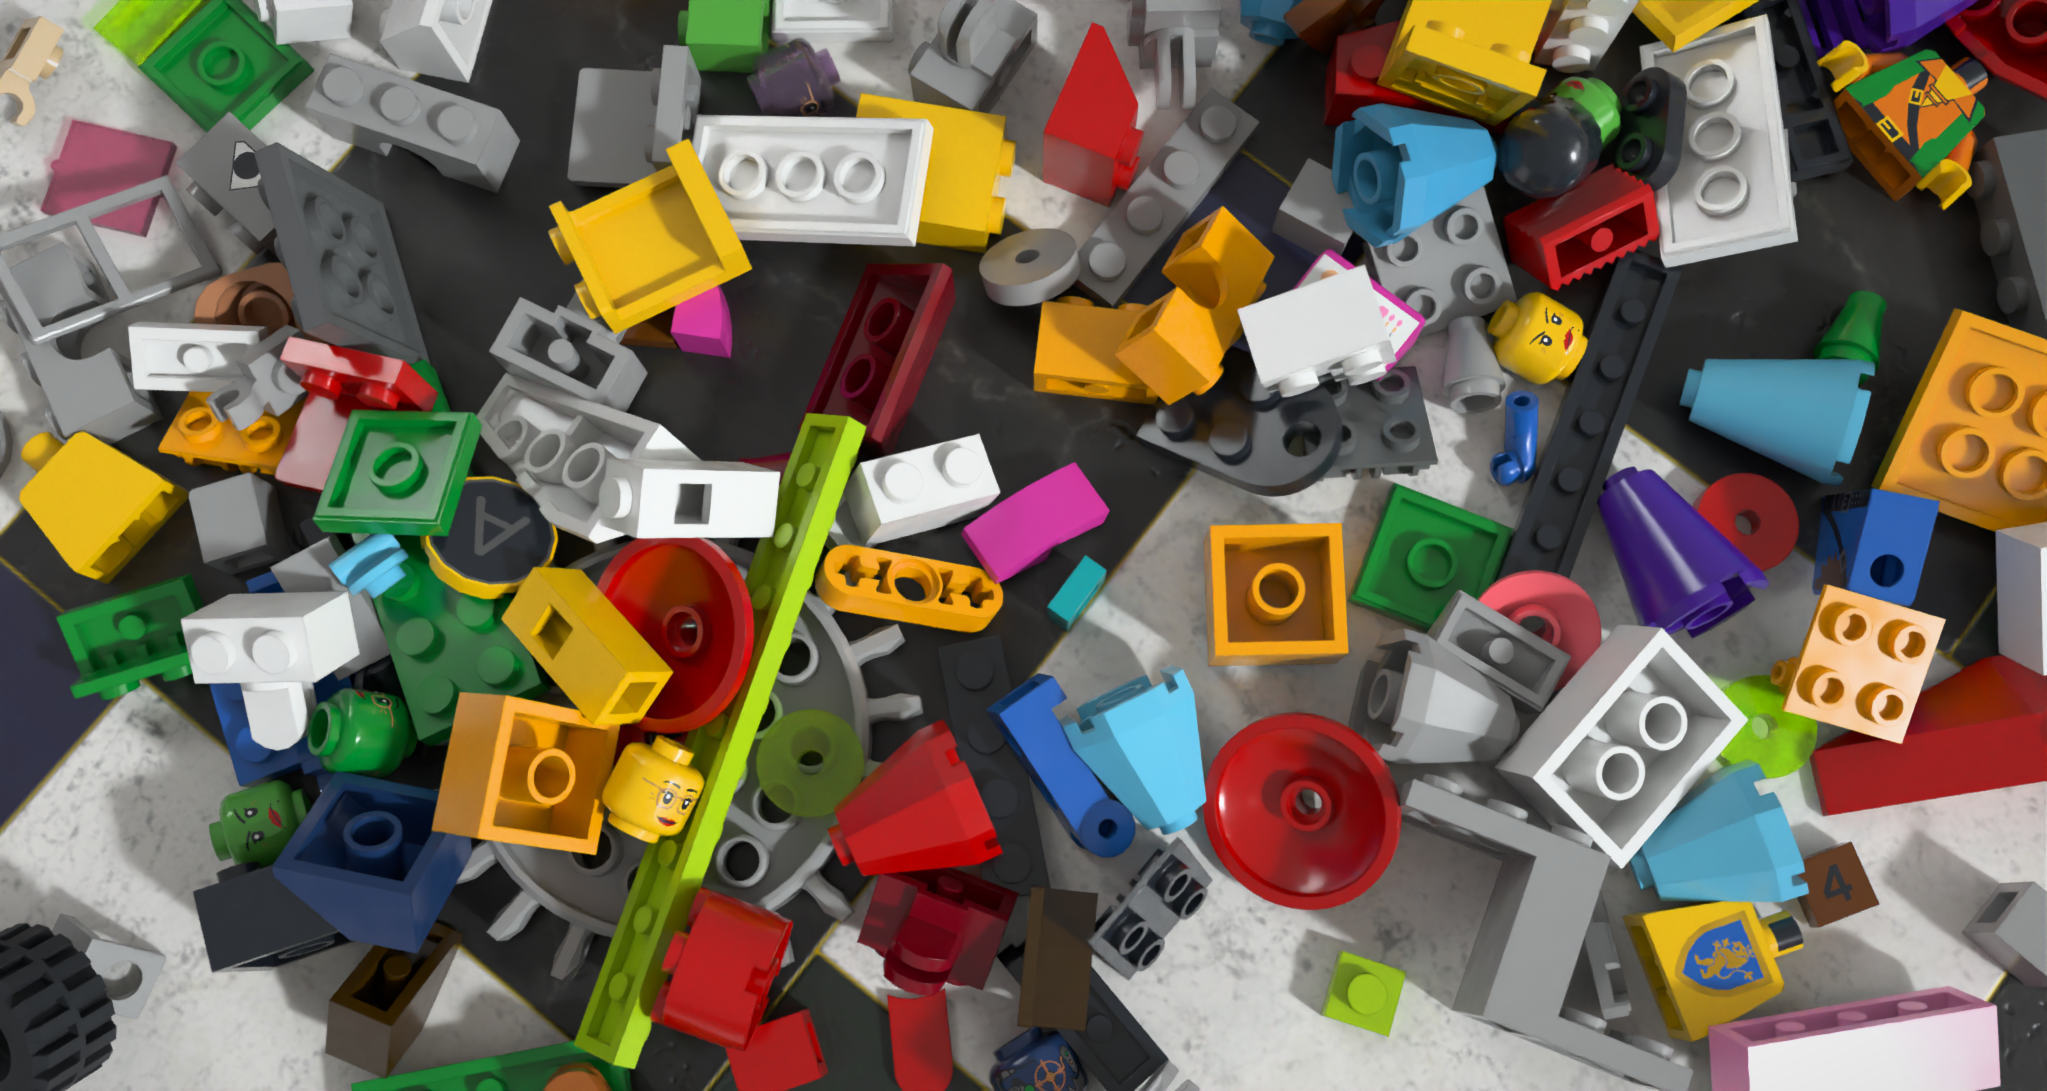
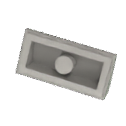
M1461 590L1456 591L1426 633V635L1430 636L1511 696L1514 709L1524 714L1542 713L1572 657Z

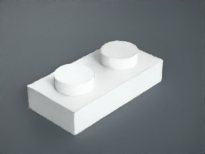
M138 321L128 326L134 389L215 392L243 376L235 359L268 337V327Z

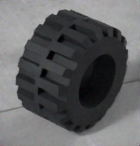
M21 923L0 932V1091H65L102 1067V1063L110 1058L113 1051L110 1042L116 1039L117 1027L111 1019V1016L115 1015L113 1002L107 997L104 989L107 986L101 975H97L91 966L92 961L83 951L78 952L73 947L70 939L61 933L55 936L49 927L40 924L31 927L28 923Z

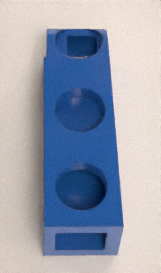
M1037 673L987 708L986 712L1069 837L1079 847L1102 858L1115 857L1124 853L1131 845L1135 836V820L1133 815L1122 803L1109 799L1088 765L1073 750L1062 725L1052 711L1054 707L1066 700L1067 697L1053 676Z

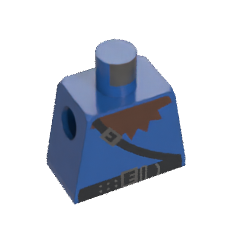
M1874 488L1824 496L1812 585L1813 593L1820 596L1824 584H1828L1895 605L1911 606L1917 593L1940 501Z

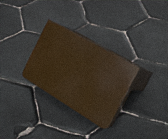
M1031 885L1017 1027L1031 1028V1026L1085 1031L1093 947L1088 942L1095 933L1098 893Z

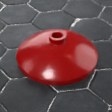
M706 538L635 539L612 559L603 572L597 588L671 668L673 673L640 723L631 724L656 733L690 731L707 724L717 717L733 700L742 685L750 664L754 641V618L750 596L742 575L734 562L719 546Z
M1301 712L1274 714L1261 718L1244 727L1228 740L1218 752L1208 771L1205 781L1206 802L1203 804V815L1211 845L1224 867L1239 883L1269 902L1299 910H1320L1340 906L1352 901L1371 888L1384 873L1395 854L1401 833L1402 812L1399 806L1400 798L1394 778L1388 766L1372 745L1361 735L1338 721L1316 714ZM1303 790L1316 792L1321 798V807L1312 808L1308 806L1303 800Z

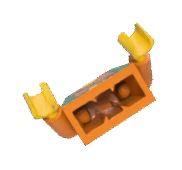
M1844 41L1816 62L1819 67L1824 66L1833 73L1836 80L1831 83V87L1835 92H1838L1846 85H1850L1833 101L1847 144L1852 153L1894 202L1915 186L1921 191L1929 188L1934 194L1939 196L1941 204L1938 206L1945 210L1971 187L1972 180L1968 171L1978 144L1972 129L1985 116V109L1975 98L1974 94L1983 89L1988 81L1985 69L1977 60L1965 57L1951 67H1948L1940 56L1932 50L1925 49L1910 57L1901 52L1864 54L1855 43Z

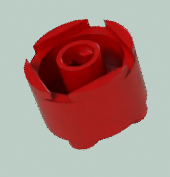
M702 886L696 894L688 915L687 926L692 927L690 934L677 930L668 947L662 965V972L674 976L672 982L665 981L655 1000L650 1021L728 1049L734 1048L746 1051L769 1001L767 994L773 978L779 974L791 936L793 921L780 916L779 913Z

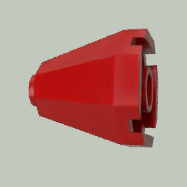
M943 719L918 730L834 807L839 824L827 828V831L843 867L856 862L862 876L977 865L1003 853L965 761L959 760L954 748L957 744Z

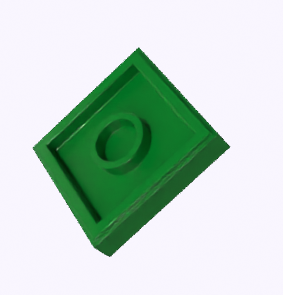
M211 0L138 66L151 81L206 133L228 112L251 130L315 71L289 44L277 45L272 28L265 22H260L257 14L242 0Z
M351 410L313 521L322 532L448 537L482 424L474 412Z
M1393 483L1388 491L1347 602L1427 633L1456 591L1461 590L1477 600L1494 583L1513 528Z

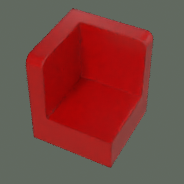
M809 1008L758 1026L746 1051L725 1048L738 1091H786L820 1079L828 1074Z

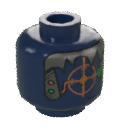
M1038 1026L1028 1029L996 1049L993 1055L997 1062L990 1069L988 1076L994 1091H1086L1089 1084L1088 1075L1073 1049L1058 1031L1043 1033Z

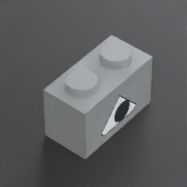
M228 112L175 164L194 180L186 191L214 216L225 209L236 219L228 229L256 255L267 247L277 256L274 240L278 236L271 212L264 204L258 191L257 184L261 176L254 155L255 151L267 145L234 115Z

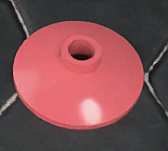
M1539 570L1517 572L1493 583L1477 599L1518 625L1529 616H1538L1544 620V625L1532 633L1572 656L1553 691L1565 687L1600 647L1602 635L1601 622L1594 602L1582 587L1562 575Z

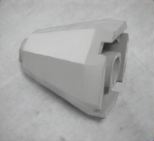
M1406 628L1382 633L1375 647L1386 650L1379 663L1367 660L1359 674L1348 724L1349 728L1361 735L1372 745L1386 765L1496 761L1504 751L1507 752L1513 747L1519 735L1520 719L1515 712L1511 696L1428 635Z

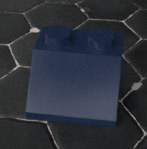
M336 771L273 864V875L349 940L418 953L472 856L471 837L431 831L439 791Z

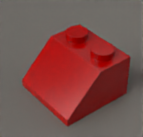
M1093 22L1043 131V182L1110 208L1118 188L1128 191L1134 180L1141 159L1140 156H1137V153L1142 143L1144 131L1136 128L1139 103L1104 26Z

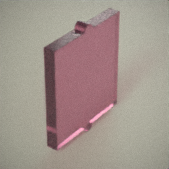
M72 120L60 157L51 162L50 166L54 173L40 211L45 215L53 216L168 175L177 146L173 142ZM160 194L93 218L90 221L93 226L146 238L159 199L163 197Z

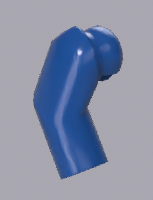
M1519 390L1510 393L1506 397L1504 452L1495 454L1490 461L1491 474L1499 485L1507 487L1516 481L1519 484H1523L1536 471L1539 399L1532 392Z

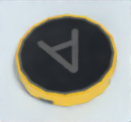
M494 476L467 477L448 537L420 536L422 549L424 546L425 553L430 559L428 565L439 579L460 593L482 599L503 598L504 593L516 592L533 567L550 568L558 542L557 530L540 512L539 509L541 507L535 499L524 491L519 483Z

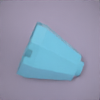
M1176 666L1160 670L1165 681L1152 686L1148 676L1144 675L1085 702L1076 708L1081 718V721L1078 723L1068 715L1058 720L1073 750L1088 765L1090 770L1146 830L1159 827L1163 835L1175 833L1193 824L1198 819L1195 810L1206 802L1194 692L1183 669Z
M1747 759L1723 767L1683 796L1629 860L1630 867L1641 891L1653 887L1660 901L1784 902L1809 894L1807 882L1797 876L1805 872L1804 863L1776 794L1771 792L1760 796L1753 783L1766 778L1758 763Z

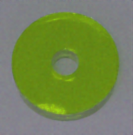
M1769 675L1748 676L1731 682L1720 689L1748 719L1716 757V760L1723 767L1749 759L1760 765L1766 776L1762 780H1769L1789 775L1805 764L1816 744L1817 722L1815 719L1781 710L1785 695L1780 692L1777 685L1772 684ZM1755 717L1762 718L1768 726V734L1765 739L1759 738L1753 732L1752 722Z
M799 710L780 718L764 735L757 752V775L767 797L782 810L799 817H824L835 813L834 807L863 781L865 754L858 736L843 719L823 710ZM811 751L820 753L823 757L821 771L814 776L802 774L799 768L801 757Z

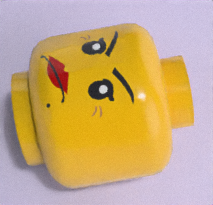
M1540 292L1527 293L1515 303L1506 300L1497 309L1488 326V333L1494 336L1492 348L1498 364L1536 385L1547 384L1554 378L1557 380L1567 378L1579 364L1588 343L1587 338L1582 335L1584 325L1580 316Z

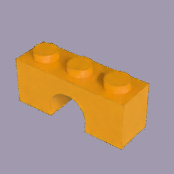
M1224 206L1220 207L1182 234L1161 271L1176 285V288L1137 313L1114 355L1168 405L1192 392L1196 395L1205 393L1217 382L1224 370L1220 362L1226 350L1244 332L1237 309L1254 304L1264 293L1267 285L1263 279L1275 256Z

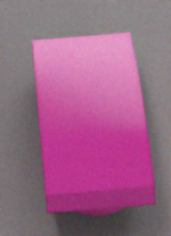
M1074 462L1005 499L966 526L961 535L993 582L997 584L1046 561L1054 546L1103 524L1110 510Z

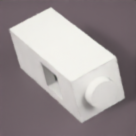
M607 458L605 479L599 489V506L602 512L600 526L635 538L773 537L780 472L744 462Z

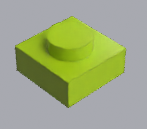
M1338 951L1320 1015L1389 1037L1406 971L1344 951Z

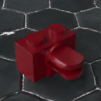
M952 867L880 874L857 942L873 948L878 955L884 958V977L894 986L916 995L933 996L944 986L945 982L955 986H971L983 991L1019 893Z

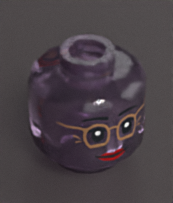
M801 37L793 38L758 54L753 61L754 74L746 77L764 116L818 117L833 108L835 97L831 86L841 82L840 75L827 48L815 52L812 45Z

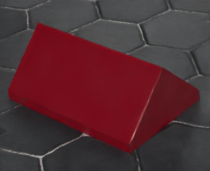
M944 263L867 264L798 430L802 427L806 413L849 416L866 426L858 454L871 459L892 455L956 300L953 271Z

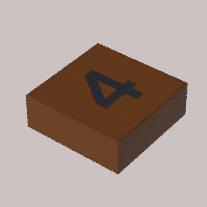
M1842 842L1802 858L1805 872L1797 876L1807 882L1809 894L1797 897L1810 928H1820L1880 905L1852 842Z

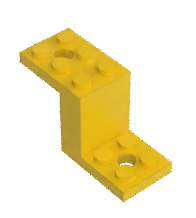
M1408 0L1377 84L1496 126L1537 97L1547 70L1529 63L1552 0Z

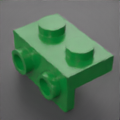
M191 573L65 610L56 617L81 674V677L69 686L74 699L98 692L101 700H109L137 689L141 686L139 680L161 673L164 681H172L192 674L181 619L204 608V604Z

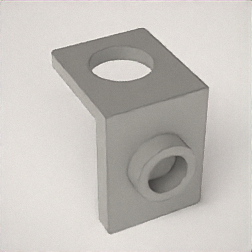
M60 914L53 927V934L56 936L61 933L72 941L73 947L78 952L83 951L92 961L91 966L97 975L100 974L103 977L111 966L119 962L128 961L136 964L139 976L135 986L122 996L108 998L113 1002L115 1015L134 1019L139 1018L166 961V957L158 952L101 939L75 917Z

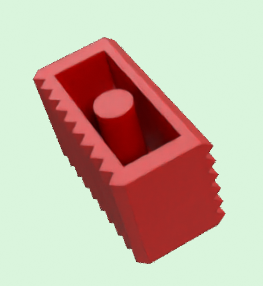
M1613 164L1588 175L1585 180L1560 196L1540 199L1505 216L1503 219L1511 262L1556 291L1559 290L1562 283L1569 286L1573 278L1580 280L1584 272L1591 275L1595 267L1602 269L1605 262L1612 264L1616 256L1624 258L1627 250L1634 253L1638 245L1645 247L1649 240L1656 242L1660 235L1654 192L1649 183L1644 185L1642 180L1637 181L1634 175L1630 177L1627 171L1622 173L1620 168L1615 169Z

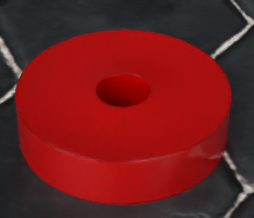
M1737 473L1723 477L1703 490L1692 505L1760 568L1762 572L1783 562L1790 555L1797 542L1799 518L1793 501L1778 484L1761 475ZM1737 515L1745 517L1750 522V535L1743 534L1737 529L1735 524Z

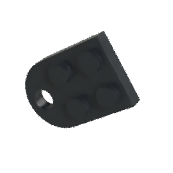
M1231 346L1226 350L1220 362L1224 370L1220 378L1209 390L1201 395H1196L1192 392L1171 405H1168L1158 397L1136 435L1143 447L1248 492L1261 496L1278 497L1305 490L1319 481L1330 470L1340 452L1343 427L1334 400L1321 383L1314 389L1290 397H1282L1280 390L1268 393L1260 382L1252 354ZM1313 432L1321 436L1319 447L1310 455L1298 457L1288 453L1289 445L1297 435Z

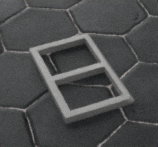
M168 175L0 234V282L29 332L30 342L35 346L222 274L221 266L215 262ZM161 194L201 267L131 294L90 220ZM76 225L117 299L42 327L1 252Z

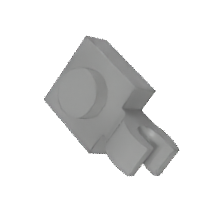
M285 325L235 359L243 376L231 384L218 389L206 399L207 404L218 421L224 422L229 419L234 428L240 431L256 422L263 414V411L278 417L308 396L309 391L302 388L299 384L301 377L279 360L289 336L305 339L301 330Z

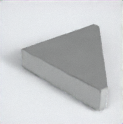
M1600 889L1584 939L1604 1020L1629 1016V1011H1632Z

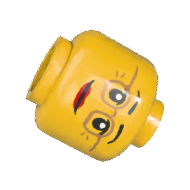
M657 735L653 745L640 742L628 744L622 751L603 789L602 801L611 811L608 821L623 832L651 843H657L660 835L672 836L680 833L704 788L703 775L697 768L689 764L694 752L686 746L661 735Z

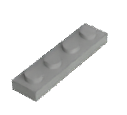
M1210 88L1078 251L1081 261V273L1073 285L1104 308L1116 309L1257 133L1260 122L1216 90Z

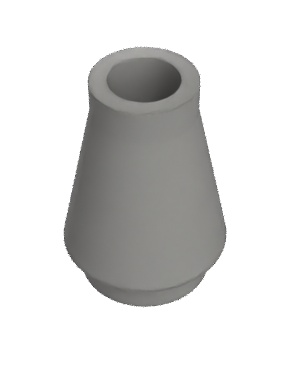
M1464 316L1454 319L1447 326L1449 339L1442 394L1450 400L1451 409L1458 413L1475 414L1494 409L1502 401L1501 392L1505 390L1506 382L1487 335L1485 320L1478 316Z

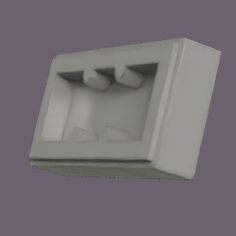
M335 534L270 567L285 593L348 591V587L343 585L328 566V564L346 552ZM366 589L354 597L348 591L360 654L333 671L338 680L391 654L373 598Z

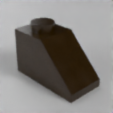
M434 922L418 953L374 945L329 1000L325 1053L386 1079L422 1031L459 949L463 933Z

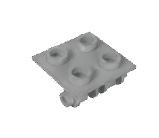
M1484 186L1398 243L1378 248L1373 247L1368 242L1362 243L1365 258L1369 266H1375L1380 285L1425 318V324L1417 339L1447 329L1448 324L1454 319L1464 316L1480 317L1497 311L1506 300H1510L1513 303L1517 301Z

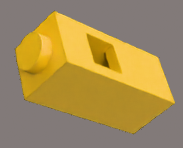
M533 567L530 574L519 585L516 596L501 618L592 725L640 723L673 673L671 668L581 569Z

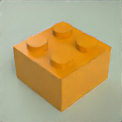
M1342 523L1210 525L1203 541L1208 667L1337 664L1349 653Z
M460 692L431 831L596 855L605 810L602 793L612 773L621 724L592 725L579 710L507 695Z

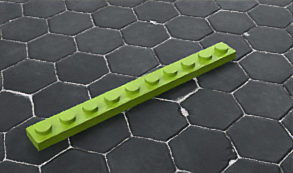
M806 413L778 489L774 536L760 538L744 581L750 596L754 618L753 650L746 676L733 700L717 717L699 728L690 730L684 746L694 752L689 764L697 768L703 775L704 788L680 833L672 836L660 835L657 843L648 842L576 1036L575 1046L613 1065L635 1069L643 1044L649 1036L652 1022L650 1021L651 1012L657 995L669 975L662 972L665 955L676 931H685L691 906L701 887L715 845L722 834L723 823L739 779L744 773L746 759L762 715L767 709L769 696L784 654L791 643L793 629L806 593L813 582L814 571L829 530L835 521L836 510L848 477L857 460L858 450L866 426L849 416Z

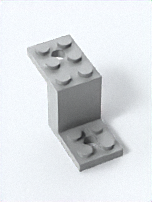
M1425 773L1422 780L1414 778L1396 785L1400 798L1399 806L1401 807L1403 822L1502 861L1451 1010L1637 1086L1655 1091H1687L1693 1070L1670 1062L1674 1049L1633 1033L1629 1036L1615 1030H1610L1609 1036L1603 1035L1607 1022L1570 1007L1561 1008L1612 856L1591 849L1593 838L1578 830L1553 824L1551 831L1526 823L1528 812L1512 804L1496 799H1488L1487 805H1482L1461 797L1464 789L1463 786L1437 775Z

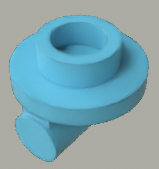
M370 534L328 564V566L343 585L348 587L347 589L353 597L366 589L374 599L406 576V573L399 564L405 561L409 555L404 549L400 548L401 545L393 535Z

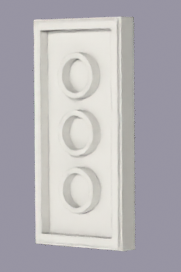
M1767 14L1715 27L1675 52H1672L1662 41L1640 46L1642 71L1650 67H1660L1682 79L1687 89L1680 164L1672 179L1664 187L1654 191L1660 231V252L1665 268L1797 242V227L1771 30Z
M697 115L692 146L739 240L891 246L916 245L934 131L928 119Z

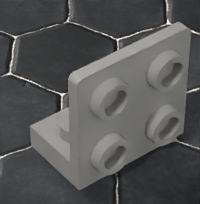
M664 45L661 68H653L652 71L583 68L580 70L567 175L573 185L612 188L626 187L673 165L665 149L688 138L692 144L699 109L701 77L689 46Z

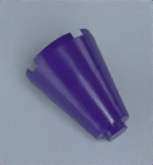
M1631 466L1618 471L1604 482V493L1599 497L1597 505L1639 626L1663 628L1668 635L1686 629L1693 639L1721 625L1754 602L1756 599L1749 588L1753 586L1765 590L1768 587L1769 581L1761 569L1654 470L1638 471L1636 467Z

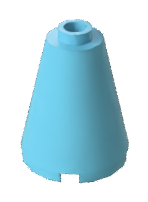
M1705 359L1702 371L1688 370L1679 405L1691 408L1689 421L1822 484L1838 487L1843 477L1839 473L1832 471L1836 461L1850 464L1871 395V391L1858 388L1860 373L1874 376L1875 365L1874 362L1861 359Z

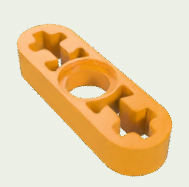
M840 545L833 548L827 554L815 577V588L819 597L833 609L968 633L978 632L987 627L1003 603V591L1000 584H995L983 569L856 545ZM846 570L850 572V579L857 583L856 587L846 585V578L839 571ZM880 575L882 577L881 581L875 580V576ZM907 577L915 580L922 586L925 592V599L911 601L904 598L895 587V579ZM962 592L971 593L972 602L979 604V608L971 607L969 597L961 595ZM939 598L946 599L944 603H939L938 601Z

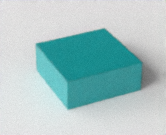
M1085 555L1047 606V618L1068 632L1103 585L1107 570Z

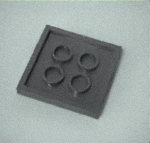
M278 142L255 151L254 155L261 176L257 184L258 191L272 215L278 236L274 240V248L278 259L288 272L294 297L291 299L292 312L304 332L339 347L404 360L408 365H413L423 359L430 364L383 203Z

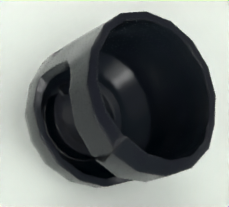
M1554 96L1537 98L1517 110L1509 118V124L1502 132L1497 147L1498 168L1506 183L1521 195L1543 199L1560 196L1585 180L1598 164L1603 146L1601 129L1592 113L1577 101Z

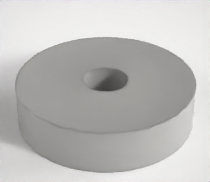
M1041 228L1023 231L996 243L982 257L979 271L986 293L990 299L1002 305L1025 306L1046 301L1067 290L1081 273V261L1075 240L1071 235L1058 229Z

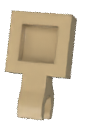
M42 16L24 20L0 62V95L8 94L16 101L17 110L10 121L16 127L29 123L35 113V101L29 90L30 83L36 82L38 76L47 79L57 67L64 51L56 45L64 29Z

